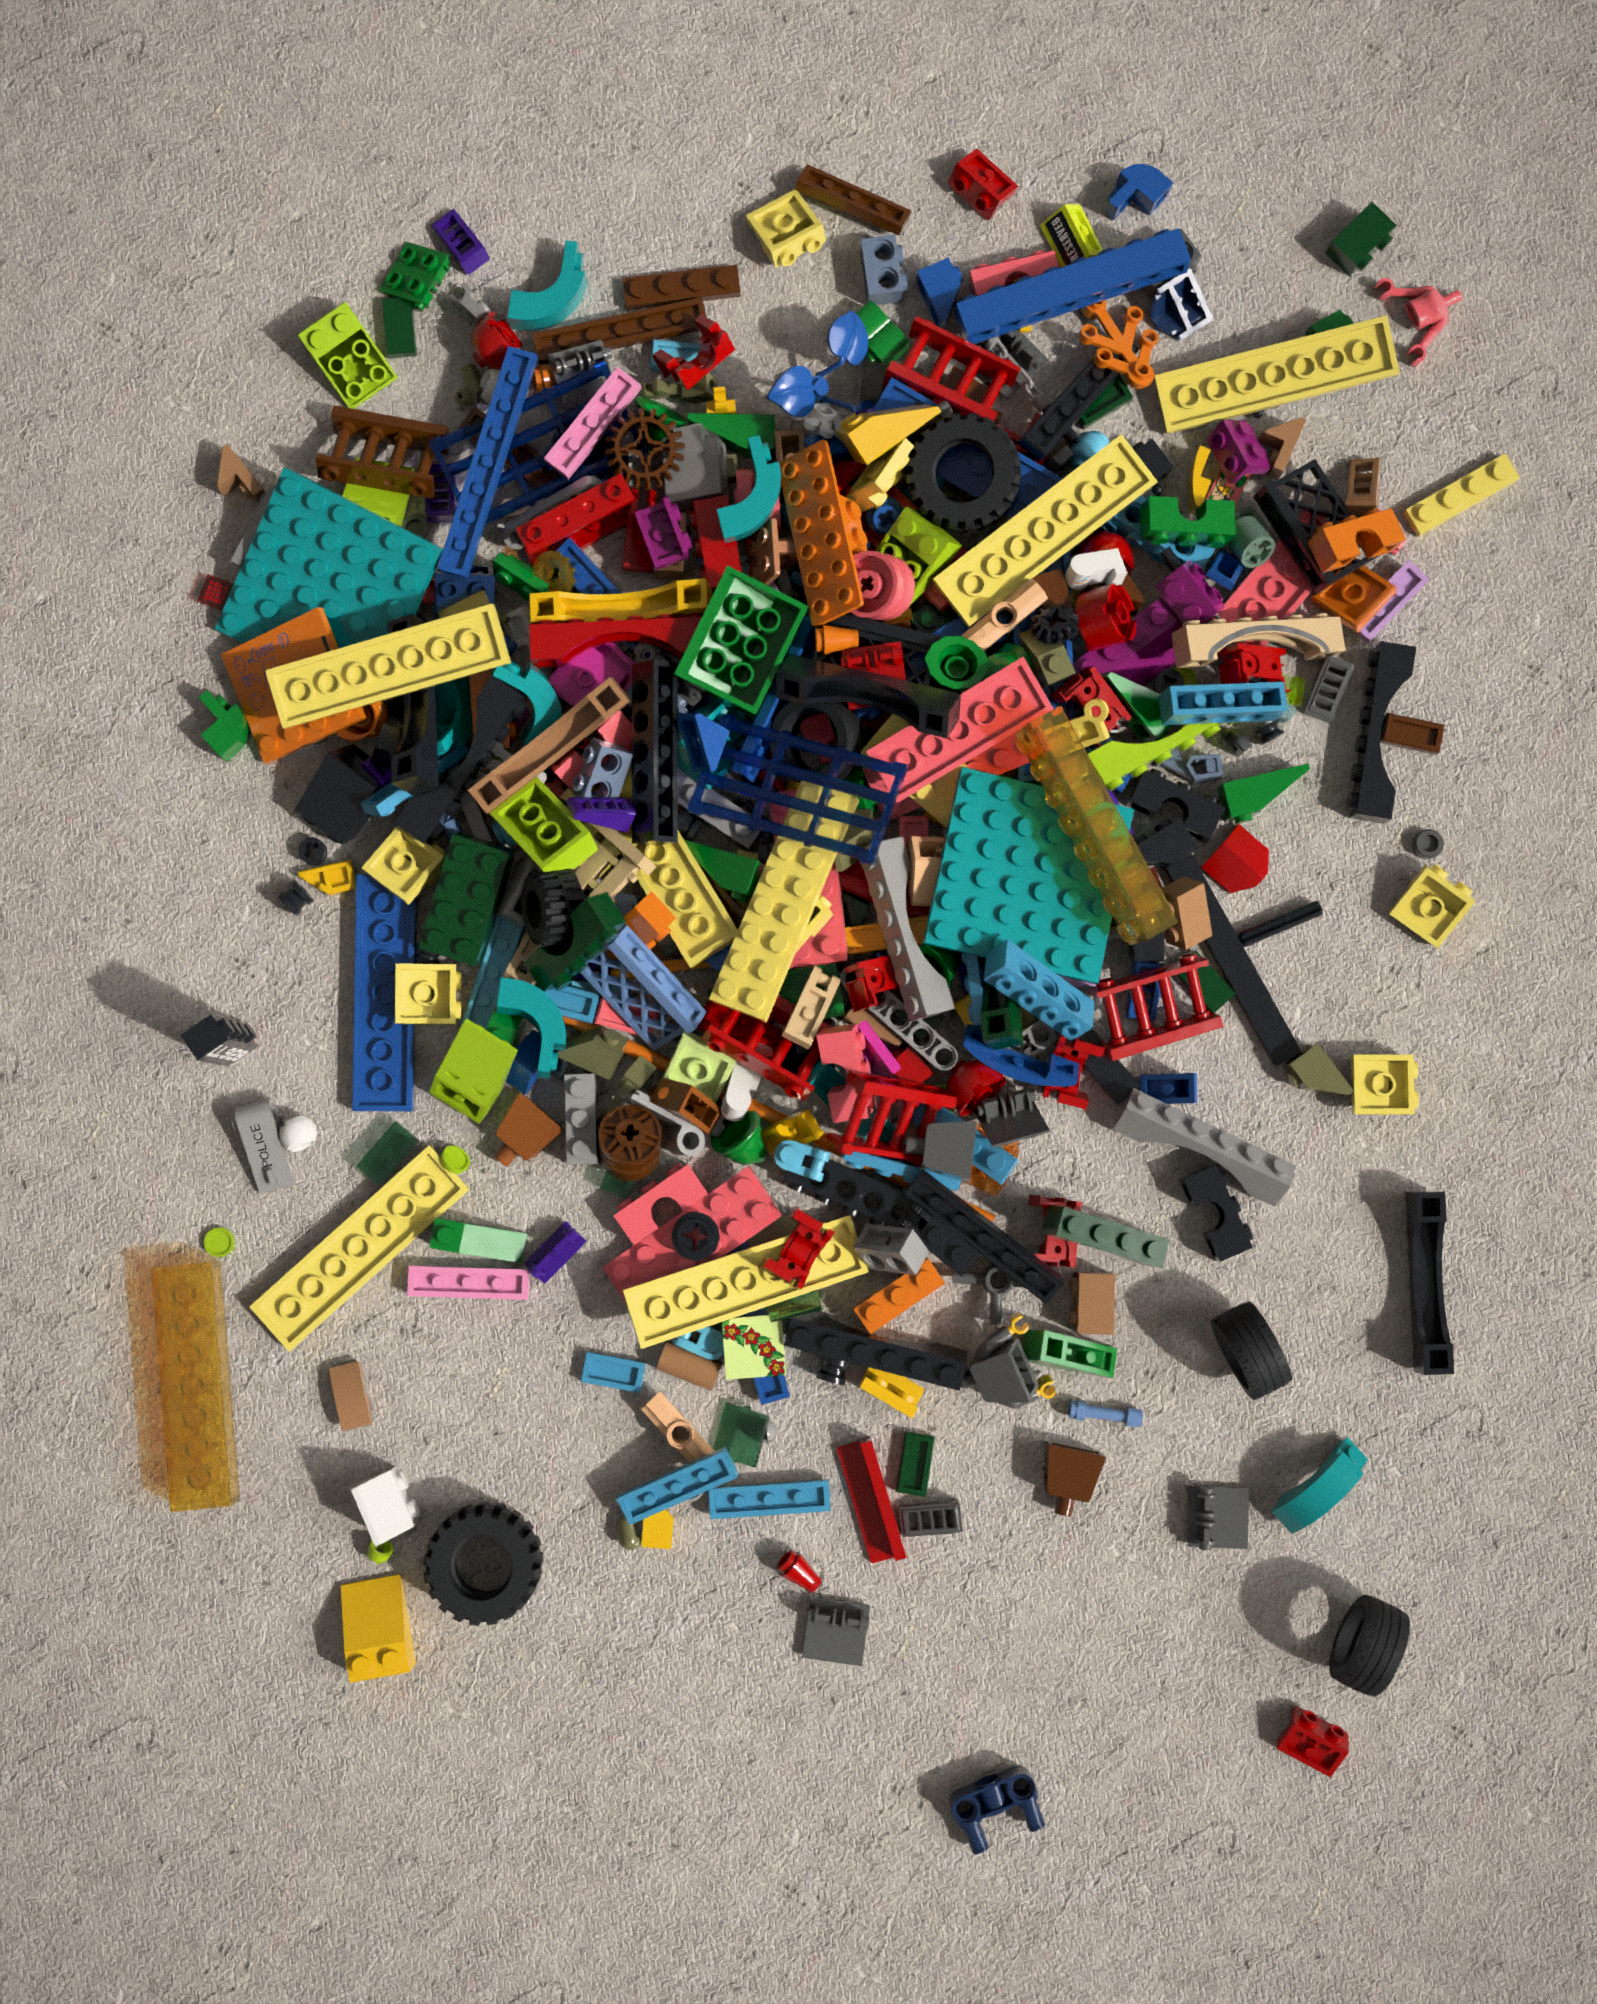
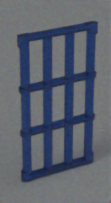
M605 360L592 365L593 368L554 386L541 388V392L525 398L521 414L547 403L553 418L513 436L507 454L512 468L501 473L497 488L518 479L524 494L490 509L485 525L528 505L530 507L534 506L536 501L562 490L582 477L593 476L610 468L607 462L615 458V456H605L586 466H583L581 463L569 480L562 476L529 491L523 476L548 465L544 457L549 451L517 465L511 452L512 449L558 428L561 435H563L566 431L564 425L573 422L589 401L558 414L552 399L602 376L607 380L611 373ZM627 408L622 412V418L626 422L630 421L627 415ZM485 417L443 437L439 435L428 440L429 447L432 448L457 502H459L461 492H459L453 477L469 470L474 454L447 466L441 451L481 433ZM617 420L612 425L619 429L621 428ZM634 428L630 432L636 441L639 434L637 429ZM610 429L605 433L601 440L613 435ZM644 442L641 443V447H637L636 451H641L642 455L648 453ZM628 455L621 456L623 461L632 458L628 457Z
M721 715L718 724L727 730L777 743L772 760L724 747L720 758L767 771L762 788L710 772H701L687 808L689 813L700 816L705 814L746 826L751 831H756L757 829L802 842L806 847L811 848L815 846L857 858L861 863L872 866L875 864L898 793L908 771V764L897 761L891 763L848 751L843 746L833 747L790 735V732L785 730L779 732L736 720L734 716ZM786 746L833 759L828 776L781 763ZM846 762L895 776L890 792H884L836 778L841 763ZM776 774L822 786L823 790L818 804L772 791L771 787ZM706 785L756 798L757 802L752 816L701 801ZM832 789L885 804L880 821L826 806ZM766 802L812 814L813 818L808 832L762 819L761 815ZM822 818L875 832L870 849L817 835Z

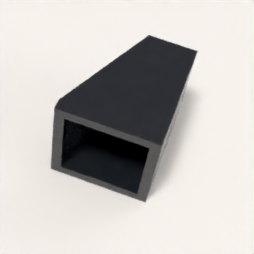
M355 744L327 753L294 809L302 815L305 822L317 826L325 832L328 839L341 845L353 840L372 816L365 814L360 803L383 788L361 767L362 763L371 756ZM377 765L374 766L383 776L386 775Z

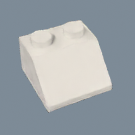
M396 1466L360 1482L351 1489L375 1547L409 1530L419 1522L417 1518L420 1516L419 1508L414 1499H409L405 1490L408 1488L406 1477L402 1471H397Z

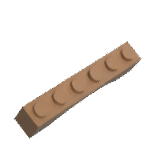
M609 677L554 724L487 774L468 791L486 814H489L629 704L631 699L613 677Z

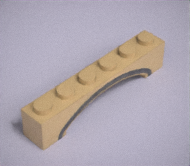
M1327 613L1315 614L1303 619L1302 615H1292L1286 617L1285 620H1278L1277 616H1268L1261 618L1259 621H1252L1251 617L1237 619L1233 623H1226V619L1212 620L1208 624H1200L1199 620H1192L1182 623V628L1171 633L1177 668L1203 667L1217 660V652L1223 647L1250 640L1270 641L1288 646L1304 654V660L1323 659L1327 655L1334 657L1346 651L1340 617H1328Z

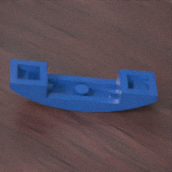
M967 1024L963 1041L964 1047L975 1058L991 1069L1010 1078L1036 1085L1058 1087L1077 1084L1079 1063L1051 1054L1048 1062H1044L1008 1048L994 1050L983 1042L981 1028Z

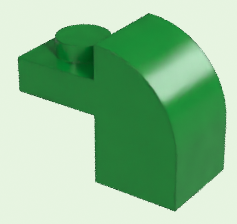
M207 690L199 699L218 720L205 730L201 736L221 758L228 762L246 745L250 736V727L240 706L235 704L231 707L220 693L214 696Z

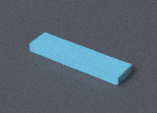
M496 916L461 1025L467 1018L473 1023L482 1026L485 1030L487 1029L491 1015L498 1002L501 977L504 976L510 961L519 947L525 926H515Z

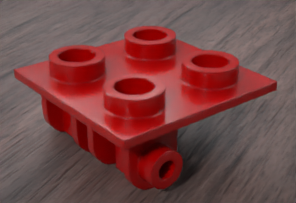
M901 641L841 650V663L844 667L906 681ZM848 702L849 710L873 707Z

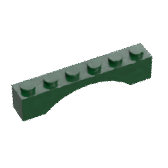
M983 958L985 972L986 958ZM984 980L983 1003L980 1011L983 1042L994 1050L1023 1045L1020 1005Z

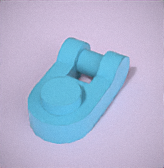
M791 1140L781 1142L774 1152L775 1162L782 1169L820 1182L824 1176V1173H821L824 1163L829 1161L831 1153ZM805 1154L814 1157L810 1168L801 1166Z
M711 1326L696 1330L701 1333L697 1343L689 1340L692 1332L672 1339L673 1344L706 1359L715 1360L724 1355L723 1334L720 1330Z

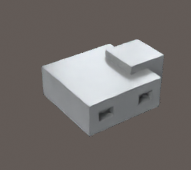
M701 423L674 428L673 433L676 431L682 432V437L675 442L684 443L685 449L676 451V453L684 455V461L674 460V463L680 467V471L677 473L669 469L668 472L673 477V480L670 482L664 477L665 493L670 503H676L678 509L682 510L694 507L693 501L728 495L729 497L725 444L718 436L709 438V431ZM663 452V464L666 462L669 452Z

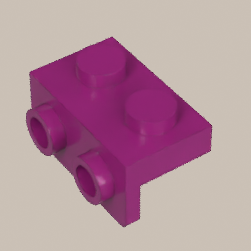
M1222 420L1206 438L1207 444L1230 484H1235L1244 474H1266L1272 467L1266 457V451L1260 446L1252 426L1247 421Z
M668 496L662 498V503L634 512L655 571L689 559L688 549L692 548L687 531L681 532L678 521H681L682 518L676 503L671 504Z
M1191 560L1181 565L1155 585V587L1182 623L1199 620L1200 624H1203L1225 606L1222 603L1223 598L1220 592L1215 587L1211 588L1204 579L1205 573L1197 563L1193 564Z

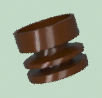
M631 1104L618 1106L606 1114L600 1123L598 1131V1152L600 1162L607 1173L616 1179L634 1181L643 1179L653 1172L659 1163L662 1142L660 1123L654 1114L644 1107ZM627 1135H633V1141H627Z

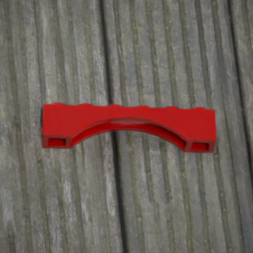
M690 613L686 617L674 618L673 615L662 614L656 616V619L629 616L626 620L615 621L611 617H601L593 622H584L583 619L575 618L567 620V623L540 620L537 624H529L531 662L537 668L564 667L574 657L592 647L618 641L642 642L654 645L670 652L681 660L703 614Z

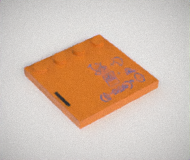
M314 608L221 654L264 764H271L367 719L363 708L359 707L291 728L282 729L265 670L339 649L323 608Z

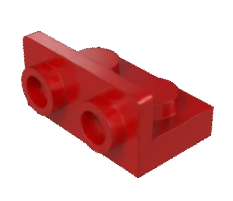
M977 148L956 164L947 181L948 186L986 220H990L997 208L1012 197L1019 187Z
M1294 1706L1292 1709V1720L1276 1741V1749L1331 1778L1349 1753V1736L1340 1726L1328 1723L1317 1717L1310 1710Z

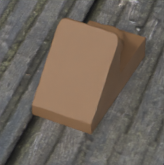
M1300 417L1262 432L1258 442L1274 448L1268 459L1272 466L1268 472V477L1275 480L1281 477L1307 419Z
M228 444L222 447L217 488L226 496L239 486L249 500L255 497L259 502L265 490Z

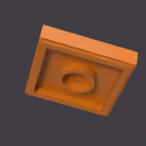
M1363 566L1330 585L1319 594H1315L1311 599L1312 603L1332 617H1340L1342 624L1358 633L1391 599L1397 590L1396 586ZM1341 568L1334 575L1341 572Z

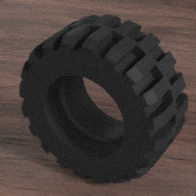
M960 412L953 413L951 417L945 419L941 417L935 420V424L930 428L926 427L920 433L921 436L918 441H914L910 459L906 464V481L914 503L929 520L949 531H978L991 523L994 524L1000 520V517L1005 512H1008L1019 491L1021 467L1013 440L993 420L988 417H979L975 413H968V415H960ZM958 445H972L979 448L987 455L992 466V478L988 488L981 496L971 501L961 502L948 498L940 490L936 481V468L940 458L947 450Z
M480 1502L475 1506L470 1504L462 1507L458 1512H454L436 1529V1532L428 1542L427 1553L424 1555L423 1565L426 1566V1572L423 1576L424 1582L430 1585L431 1589L428 1593L431 1599H438L441 1603L438 1608L443 1613H446L447 1610L454 1614L452 1619L460 1623L465 1619L469 1620V1625L479 1626L481 1622L493 1625L497 1624L500 1619H509L516 1611L521 1610L525 1606L541 1578V1566L544 1560L543 1552H540L541 1541L539 1535H534L532 1531L533 1525L529 1520L525 1522L520 1517L522 1515L515 1509L513 1511L507 1510L506 1505L500 1503L489 1505V1502ZM485 1535L495 1538L508 1550L512 1560V1569L508 1580L499 1588L491 1591L478 1590L468 1585L461 1578L456 1566V1555L460 1546L471 1537Z

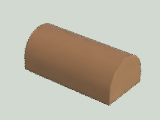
M667 1341L656 1370L712 1391L723 1362L706 1359Z

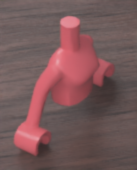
M1382 278L1374 287V289L1383 287L1386 292L1380 295V300H1385L1388 296L1415 298L1405 303L1407 315L1414 328L1419 330L1434 324L1419 344L1413 345L1406 353V355L1415 353L1418 356V359L1414 360L1411 364L1413 367H1416L1425 358L1427 346L1449 320L1447 307L1462 301V295L1459 290L1441 296L1438 290L1432 286L1395 288L1389 278Z

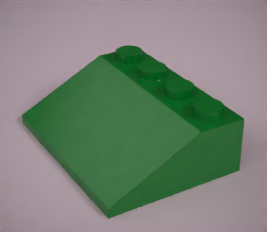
M727 565L674 675L727 706L754 719L809 606Z

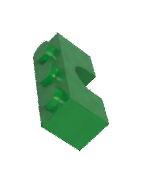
M1149 496L1140 506L1141 540L1151 541L1155 545L1179 542L1181 546L1207 544L1210 548L1223 547L1236 535L1235 501L1206 499L1196 509V521H1190L1180 514L1178 497Z

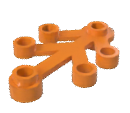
M1106 300L1081 308L1083 315L1089 319H1097L1109 336L1108 338L1098 334L1096 327L1091 324L1083 325L1078 333V339L1081 343L1100 347L1093 357L1094 364L1099 368H1108L1125 374L1127 383L1135 389L1149 386L1154 379V370L1149 365L1151 351L1158 342V334L1152 329L1144 330L1139 338L1141 348L1138 358L1132 351L1136 327L1143 318V311L1137 306L1128 308L1123 317L1125 325L1123 334H1121L1105 309ZM1113 353L1121 355L1124 361L1113 358Z

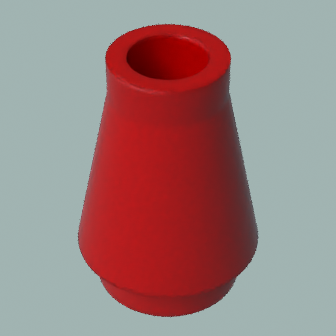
M792 1549L788 1550L781 1557L776 1566V1569L780 1571L781 1577L801 1586L810 1593L814 1592L822 1581V1578L815 1573L800 1552L795 1553Z

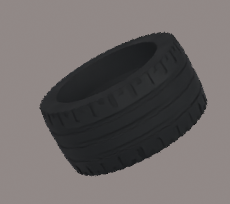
M789 702L780 710L772 723L769 739L772 758L780 771L795 782L800 783L803 778L820 785L836 783L849 776L860 763V759H862L861 751L865 747L863 725L854 710H849V706L845 702H818L805 705ZM814 711L824 712L833 721L838 739L834 758L821 770L811 769L802 760L797 745V735L801 723Z
M1251 1301L1239 1304L1211 1320L1214 1335L1226 1361L1238 1382L1252 1400L1264 1397L1292 1381L1289 1364L1275 1335L1263 1315Z
M1364 1594L1357 1598L1344 1616L1335 1636L1329 1660L1330 1676L1341 1684L1371 1697L1379 1696L1394 1678L1404 1656L1410 1633L1409 1616L1399 1608L1376 1597Z

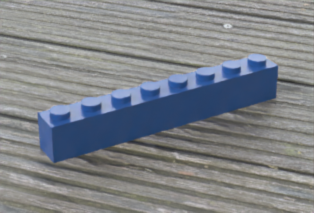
M1177 228L1171 231L1164 229L1154 234L1151 238L1145 240L1141 238L1134 239L1124 247L1118 249L1107 248L1097 256L1088 259L1086 257L1078 258L1068 266L1062 268L1057 266L1051 267L1041 275L1032 278L1031 276H1024L1014 284L1005 287L1003 285L992 287L985 294L965 296L956 303L955 317L963 339L977 344L1187 273L1191 258L1180 229Z

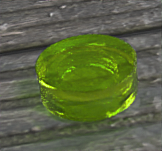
M1293 676L1291 678L1289 689L1292 691L1288 692V704L1290 706L1300 707L1304 692V677Z

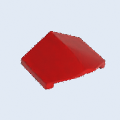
M1238 824L1200 869L1229 894L1256 887L1268 874L1269 849Z

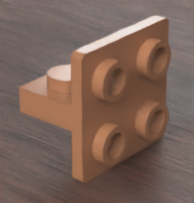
M770 518L747 540L746 554L749 556L750 563L748 576L766 585H769L780 575L781 569L786 568L788 571L798 562L794 540L790 538L778 540L777 519Z

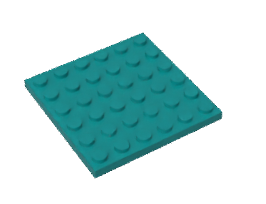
M283 467L215 629L241 643H245L314 608L320 607L324 609L339 648L388 634L387 622L411 613L416 614L444 548L313 480Z
M961 767L922 944L986 958V954L1008 939L1058 976L1098 984L1134 809Z

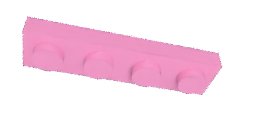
M617 367L544 457L545 462L569 480L641 390V384Z
M408 1266L407 1296L528 1300L530 1272L529 1269Z

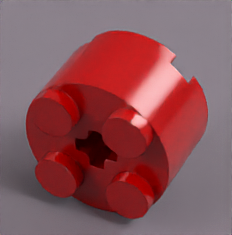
M1108 584L1078 595L1076 611L1074 613L1078 615V629H1080L1085 646L1090 652L1125 643L1135 637L1136 620L1131 621L1130 612L1134 611V606L1128 592L1122 585Z

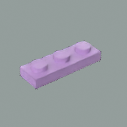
M1408 560L1388 580V582L1396 586L1397 592L1356 634L1363 641L1369 643L1430 579Z

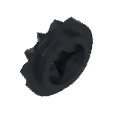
M1048 603L1047 608H1038L1036 615L1031 617L1030 628L1032 635L1038 641L1045 644L1054 645L1066 642L1078 630V615L1074 613L1072 607L1065 608L1062 603L1052 607ZM1059 618V622H1056L1055 625L1052 626V628L1050 629L1049 622H1053L1054 619Z
M691 1212L683 1215L677 1220L672 1230L674 1248L682 1257L689 1260L697 1261L709 1257L716 1251L720 1241L719 1226L711 1216L701 1212ZM698 1223L699 1233L708 1236V1238L699 1240L696 1249H694V1240L689 1238V1236H684V1234L694 1232Z

